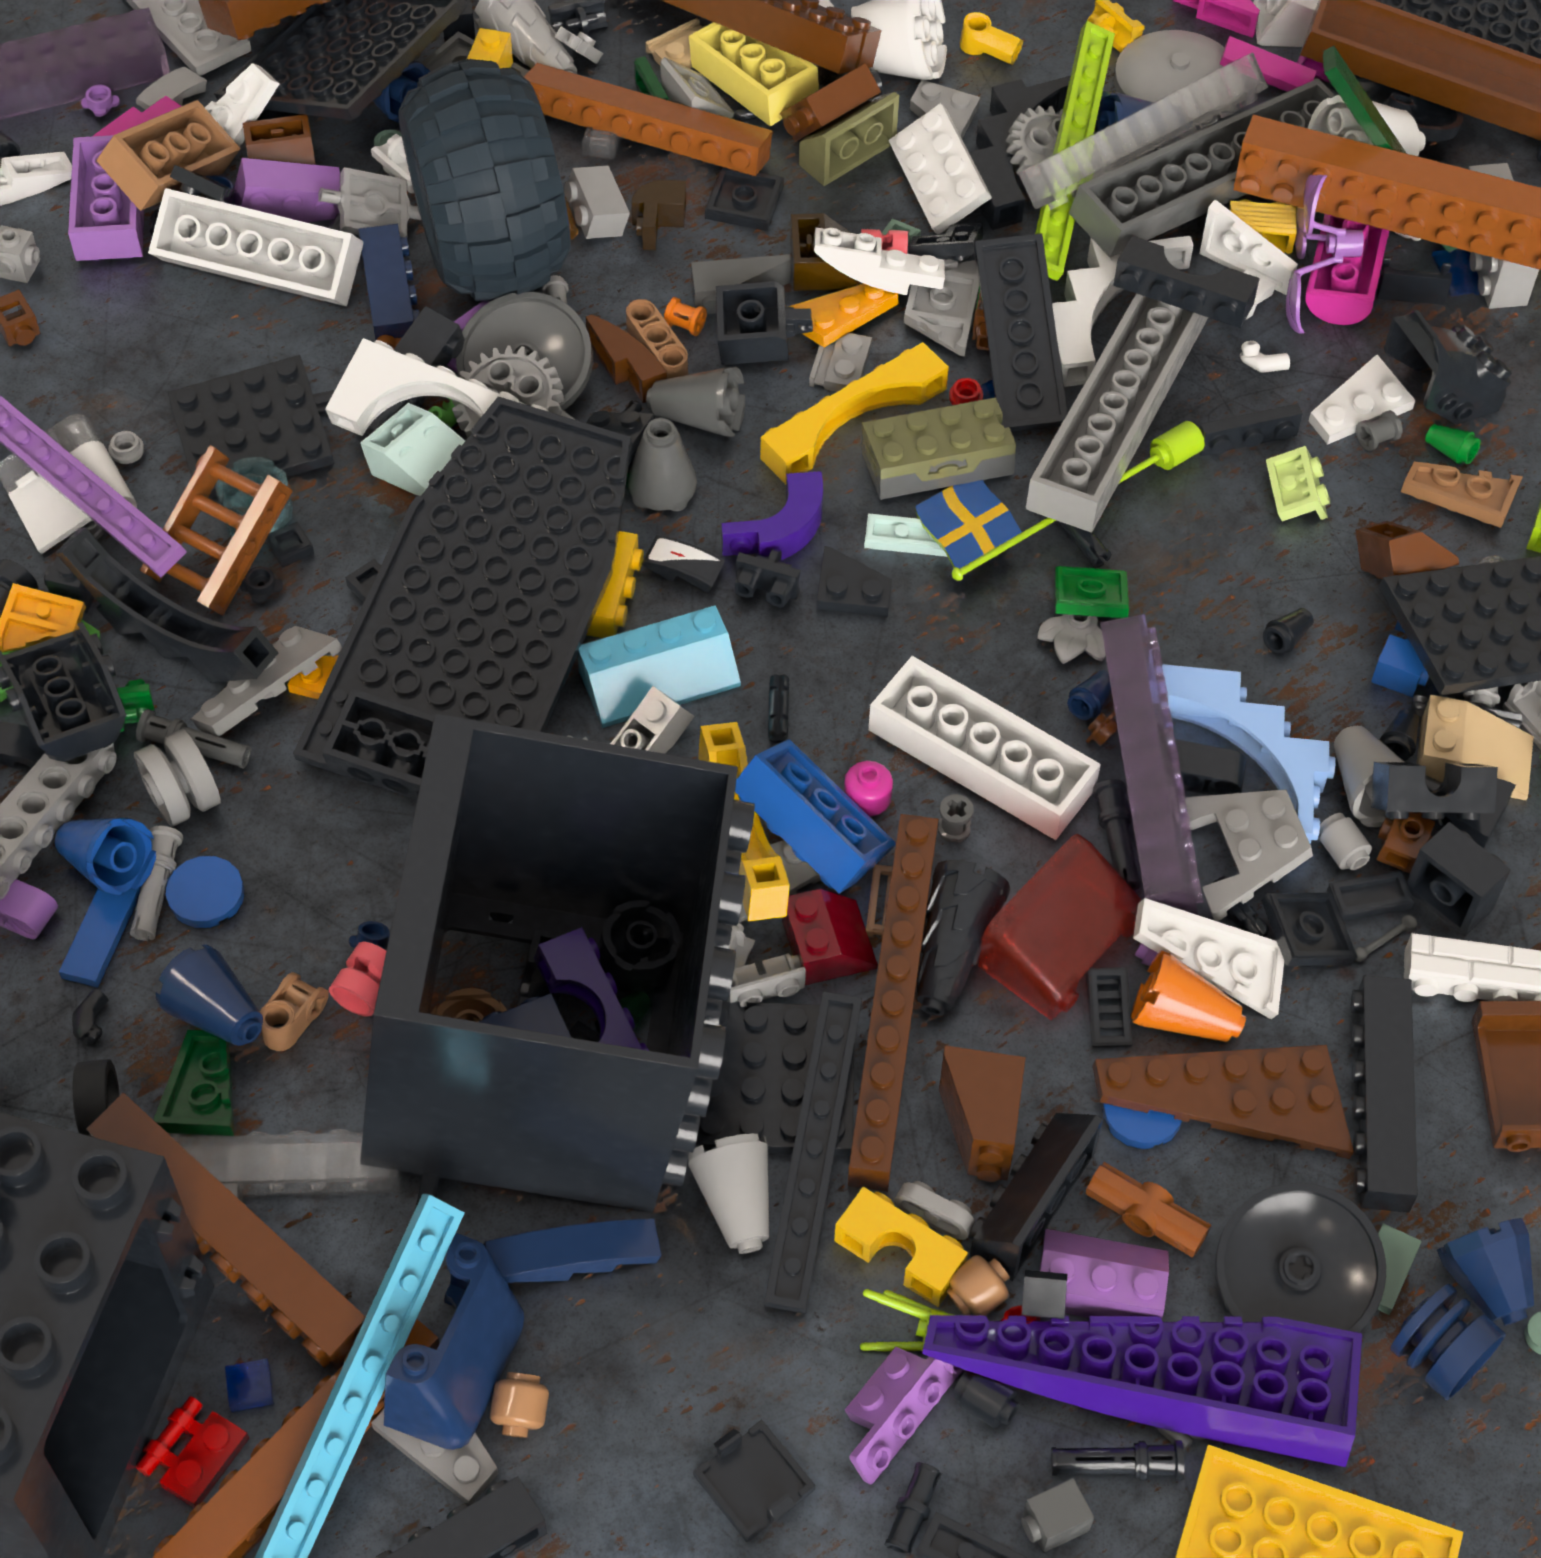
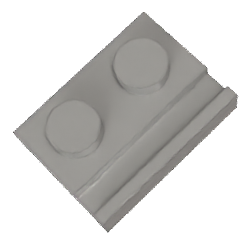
M847 333L826 347L819 345L809 377V387L820 385L824 386L825 390L838 392L851 381L862 378L872 347V337Z

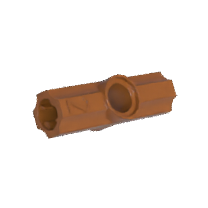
M1103 1162L1098 1167L1085 1192L1089 1197L1120 1214L1123 1222L1135 1233L1144 1237L1155 1235L1192 1258L1199 1251L1212 1226L1175 1204L1172 1195L1160 1185L1149 1181L1141 1184L1106 1162Z

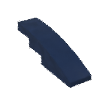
M654 1218L569 1225L485 1241L483 1244L507 1283L568 1281L573 1273L612 1272L620 1264L657 1263L662 1256Z

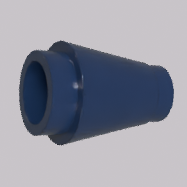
M1100 670L1073 688L1069 693L1067 702L1071 713L1082 720L1097 717L1115 686L1114 676L1106 670Z

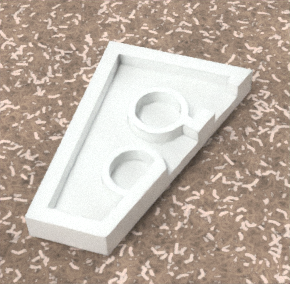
M252 63L226 87V94L217 102L211 101L205 109L240 147L245 140L243 123L257 121L279 83L261 66Z
M1214 200L1208 207L1199 254L1240 272L1250 268L1277 284L1275 290L1287 295L1289 279L1292 278L1294 271L1297 270L1298 264L1217 200Z
M1376 355L1310 413L1309 422L1328 445L1356 433V425L1360 421H1372L1381 417V414L1388 410L1395 412L1397 416L1412 410L1415 399L1381 358Z

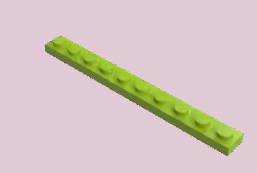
M1086 21L1081 28L1035 234L1042 233L1048 277L1056 281L1063 275L1075 221L1069 214L1079 185L1083 184L1115 33L1089 21Z

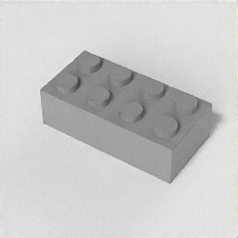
M1508 163L1469 166L1468 168L1469 170L1514 181ZM1468 251L1470 255V268L1476 272L1478 290L1480 295L1484 296L1488 309L1527 306L1539 269Z

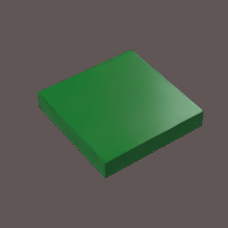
M1055 566V614L1128 619L1127 571Z

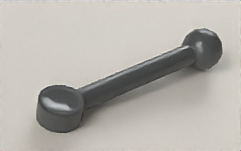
M1405 915L1400 925L1369 945L1357 947L1355 949L1358 957L1356 961H1365L1369 953L1403 931H1413L1417 925L1416 918L1412 915Z

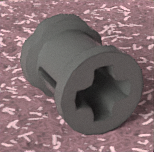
M1391 410L1383 412L1381 417L1372 421L1363 420L1356 425L1358 441L1368 451L1376 449L1379 443L1386 440L1395 441L1400 439L1403 433L1400 419Z
M953 794L945 797L939 808L941 818L938 822V833L947 842H962L970 835V820L974 812L973 804L964 795Z

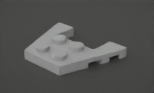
M1286 789L1172 798L1167 800L1179 834L1218 822L1239 873L1202 887L1214 921H1220L1226 917V911L1237 903L1241 902L1244 904L1254 897L1253 892L1270 880L1275 883L1313 856L1311 845Z

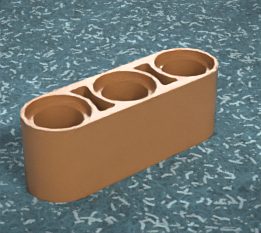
M638 299L629 303L626 307L627 333L641 342L658 359L667 371V379L688 375L687 350L656 306L651 301L645 299Z

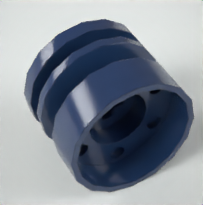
M1450 1284L1443 1286L1435 1294L1425 1298L1410 1313L1390 1347V1350L1398 1358L1406 1354L1414 1346L1416 1347L1407 1360V1366L1411 1369L1421 1365L1427 1359L1433 1362L1426 1374L1425 1382L1446 1401L1452 1398L1473 1378L1497 1350L1506 1336V1333L1485 1315L1479 1316L1468 1325L1465 1324L1462 1320L1466 1316L1471 1302L1465 1298L1449 1309L1457 1295V1290Z

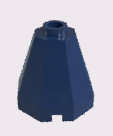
M1523 1218L1498 1223L1499 1230L1495 1228L1489 1229L1488 1227L1476 1230L1437 1249L1445 1269L1491 1321L1501 1319L1504 1326L1528 1318L1525 1310L1534 1306L1530 1240Z

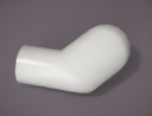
M1246 341L1241 346L1242 353H1240V358L1242 362L1261 373L1288 370L1290 367V359L1287 353L1264 355L1259 352L1260 345L1256 341Z

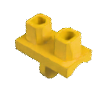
M1095 0L1094 11L1087 19V21L1115 33L1113 47L1120 53L1128 44L1142 36L1145 29L1141 22L1129 18L1122 6L1109 0Z

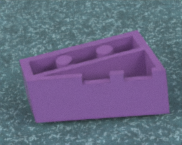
M241 158L234 187L237 190L235 205L306 223L335 219L339 213L337 204L319 202L318 193L321 187L339 191V167Z

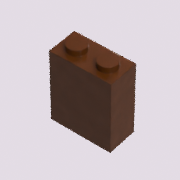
M865 63L780 113L783 118L784 127L793 136L795 142L881 93V90Z

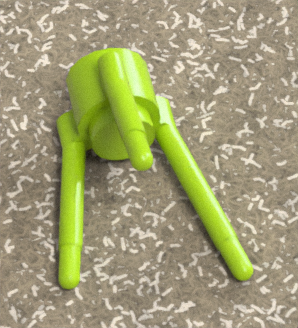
M865 1289L863 1295L866 1298L919 1318L915 1336L923 1337V1341L864 1342L860 1344V1349L862 1351H892L895 1347H898L905 1351L923 1352L930 1315L954 1314L930 1308L890 1290H885L882 1294Z

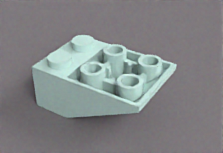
M407 403L360 444L373 476L421 496L428 488L429 480L437 471L441 472L450 461L451 453L459 444L462 446L465 440L433 413Z

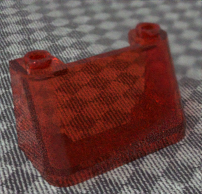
M1075 834L991 920L982 937L978 967L1052 1021L1061 1010L1066 1013L1074 1006L1079 997V993L1076 992L1079 979L1120 935L1128 938L1134 934L1138 903L1142 899L1090 841L1080 834Z

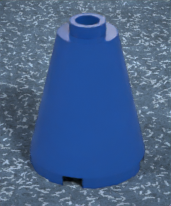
M131 818L72 820L64 823L56 833L55 846L58 853L92 884L106 893L123 895V892L130 889L136 890L141 887L151 875L156 861V851L152 850L151 839H154L152 832L143 823Z

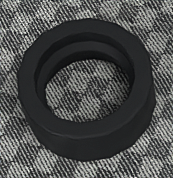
M111 1059L80 1061L75 1065L72 1095L75 1122L79 1134L92 1137L86 1129L120 1096L117 1073Z

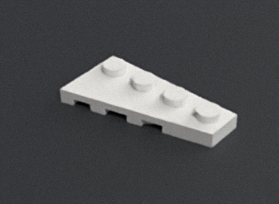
M1147 898L1138 903L1133 939L1157 953L1161 950L1171 953L1215 987L1267 1018L1272 1019L1278 1015L1284 959L1277 941Z

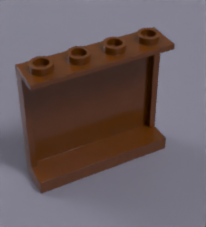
M1480 1001L1472 1018V1025L1493 1148H1507L1512 1152H1521L1530 1148H1541V1001Z

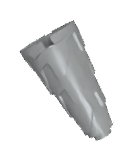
M479 0L474 10L479 16V19L474 18L476 25L479 28L511 33L512 54L523 64L528 65L532 69L536 63L577 74L573 58L561 42L555 38L556 32L546 20V15L535 0Z

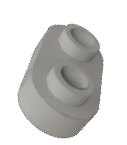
M920 1181L903 1183L894 1199L896 1205L906 1214L913 1213L926 1221L928 1226L955 1239H966L975 1224V1220L971 1215V1209L966 1204L954 1199L949 1201L935 1194L930 1186Z

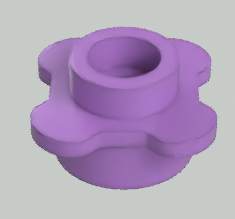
M105 85L90 87L86 91V97L81 100L82 107L85 109L89 108L98 117L106 115L112 107L120 104L119 97L116 95L112 96L110 88Z

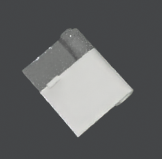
M84 414L69 415L45 431L46 434L137 508L133 495L89 417ZM14 454L0 462V480L37 550L41 554L92 521Z

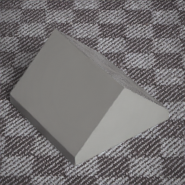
M666 57L661 60V85L668 96V101L730 119L734 116L732 109L705 76Z

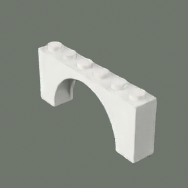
M363 338L325 410L332 424L363 436L370 424L382 412L403 400L414 397L441 396L450 398L466 405L478 414L480 418L498 396L518 403L521 402L508 392L501 391L496 393L489 390L486 385L476 379H469L467 381L457 377L452 370L444 366H437L435 368L425 364L420 357L412 353H406V355L398 353L385 342L379 340L371 342ZM536 404L531 405L532 407L548 411L542 406Z

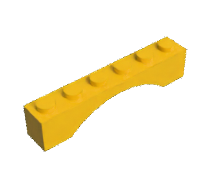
M923 342L912 349H906L888 363L877 366L864 377L851 381L840 391L831 396H825L816 405L796 413L790 420L766 431L761 436L760 459L786 485V474L803 473L813 469L816 457L825 441L836 429L850 419L865 412L887 406L921 405L947 389L949 366Z
M730 722L700 726L698 759L737 766V778L748 765L746 748L738 723ZM735 792L734 800H739L738 794ZM754 811L748 849L746 853L741 855L739 874L746 877L742 903L748 921L786 917L790 887L781 856L776 854L770 846L759 815Z

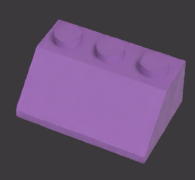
M1045 1229L1039 1271L1068 1274L1065 1314L1089 1318V1316H1159L1162 1319L1169 1276L1168 1251Z

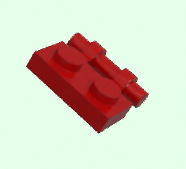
M189 1396L181 1408L175 1407L168 1416L169 1423L156 1440L151 1439L143 1449L145 1455L136 1465V1469L143 1475L150 1477L157 1466L161 1465L167 1469V1472L159 1481L161 1487L195 1508L203 1502L250 1438L246 1431L214 1411L211 1412L203 1424L194 1420L203 1405L196 1398ZM185 1433L192 1439L179 1456H176L170 1452V1449L180 1436Z

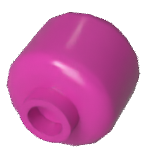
M862 761L850 767L845 775L844 792L869 817L879 815L888 808L891 803L893 779L890 771L884 765L875 761Z

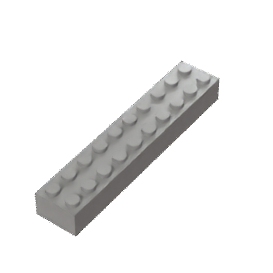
M1136 293L1032 475L1026 510L1091 533L1093 532L1208 317Z

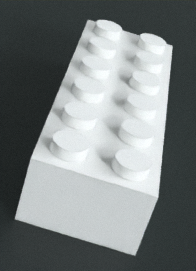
M165 188L148 253L165 262L347 307L364 242L351 233Z
M914 656L910 657L870 705L869 731L1054 840H1057L1092 795L1093 787L1097 784L1100 763Z

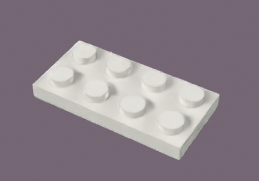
M941 103L888 140L931 228L937 235L992 198L947 109Z

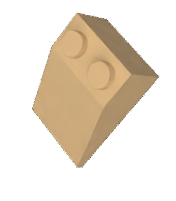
M1430 695L1421 720L1416 764L1426 766L1425 776H1430L1440 782L1444 780L1445 763H1481L1498 767V779L1516 784L1511 798L1526 801L1529 792L1534 736L1468 701Z

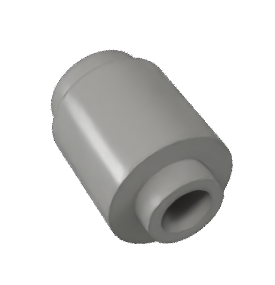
M1336 813L1320 824V841L1340 869L1350 868V870H1357L1369 861L1372 846L1351 818L1345 817L1343 813Z

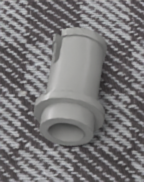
M550 276V281L542 286L543 294L553 296L567 304L568 283L561 276Z

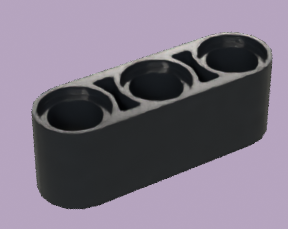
M1150 735L1145 736L1139 742L1134 776L1143 783L1205 795L1242 793L1247 761L1245 756L1238 751Z

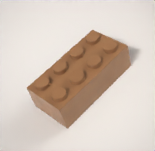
M196 100L113 135L96 161L137 208L142 211L161 202L165 188L183 192L180 189L182 183L170 178L174 165L203 176L220 175L224 173L241 148L204 106Z

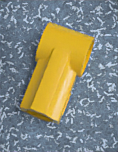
M973 12L964 18L959 44L962 51L967 54L980 55L986 53L1013 65L1022 49L1023 40L991 26V20L985 14Z

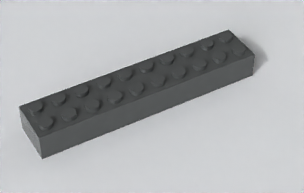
M1318 78L1079 185L1069 214L1110 258L1120 254L1132 236L1146 241L1207 213L1208 207L1214 200L1225 205L1247 194L1233 189L1242 142L1253 115L1308 128L1310 119L1318 105L1326 98H1333L1335 95Z

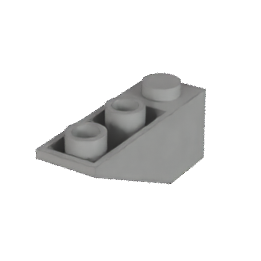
M652 686L611 744L665 754L674 746L695 716L669 696Z

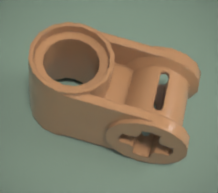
M295 972L289 973L283 979L277 991L260 1010L263 1016L261 1033L265 1045L275 1051H284L291 1048L310 1023L323 1011L329 996L328 990L323 987L315 988L302 981L299 974ZM276 1024H285L278 1028L273 1027Z

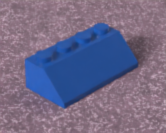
M790 739L755 755L736 779L735 792L738 794L739 800L755 803L754 811L765 821L767 828L772 833L781 836L792 847L796 857L807 862L819 874L821 881L838 893L856 884L896 845V842Z

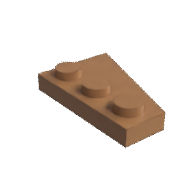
M1414 461L1403 483L1401 492L1411 495L1416 499L1436 504L1450 511L1458 512L1480 520L1483 523L1501 528L1523 476L1510 475L1509 480L1492 478V472L1479 470L1477 475L1463 474L1456 467Z

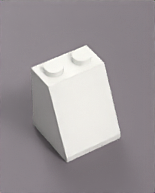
M1254 0L1253 3L1260 10L1256 28L1257 44L1261 46L1303 47L1319 0Z

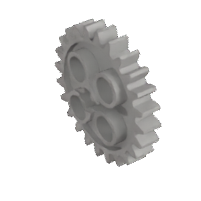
M1038 106L1035 111L1028 108L1025 114L1021 113L1008 132L1010 134L1006 139V142L1010 144L1006 151L1014 155L1010 163L1020 165L1016 173L1026 174L1028 176L1026 179L1027 184L1033 181L1037 183L1036 191L1038 192L1042 188H1046L1063 109H1061L1056 114L1052 106H1049L1046 112L1041 106ZM1092 140L1083 183L1104 174L1103 170L1107 164L1102 160L1105 158L1106 153L1098 151L1102 146L1101 142Z
M509 345L505 350V354L500 355L498 349L493 348V357L488 358L485 354L481 353L480 358L482 362L479 365L469 361L468 363L472 371L470 373L460 371L459 373L464 380L476 379L488 386L489 390L496 393L501 391L508 392L515 396L519 402L528 406L536 404L544 407L551 413L562 414L559 403L564 402L565 398L561 391L564 389L561 379L558 378L556 368L550 366L548 358L545 357L540 360L536 350L528 356L525 347L521 346L517 354H513ZM503 376H508L507 378H505V379H503V380H498L499 378H501V377H503ZM536 390L532 394H526L528 391ZM452 399L455 406L452 408V411L457 419L456 421L460 429L465 431L468 438L472 434L471 429L480 417L466 405Z

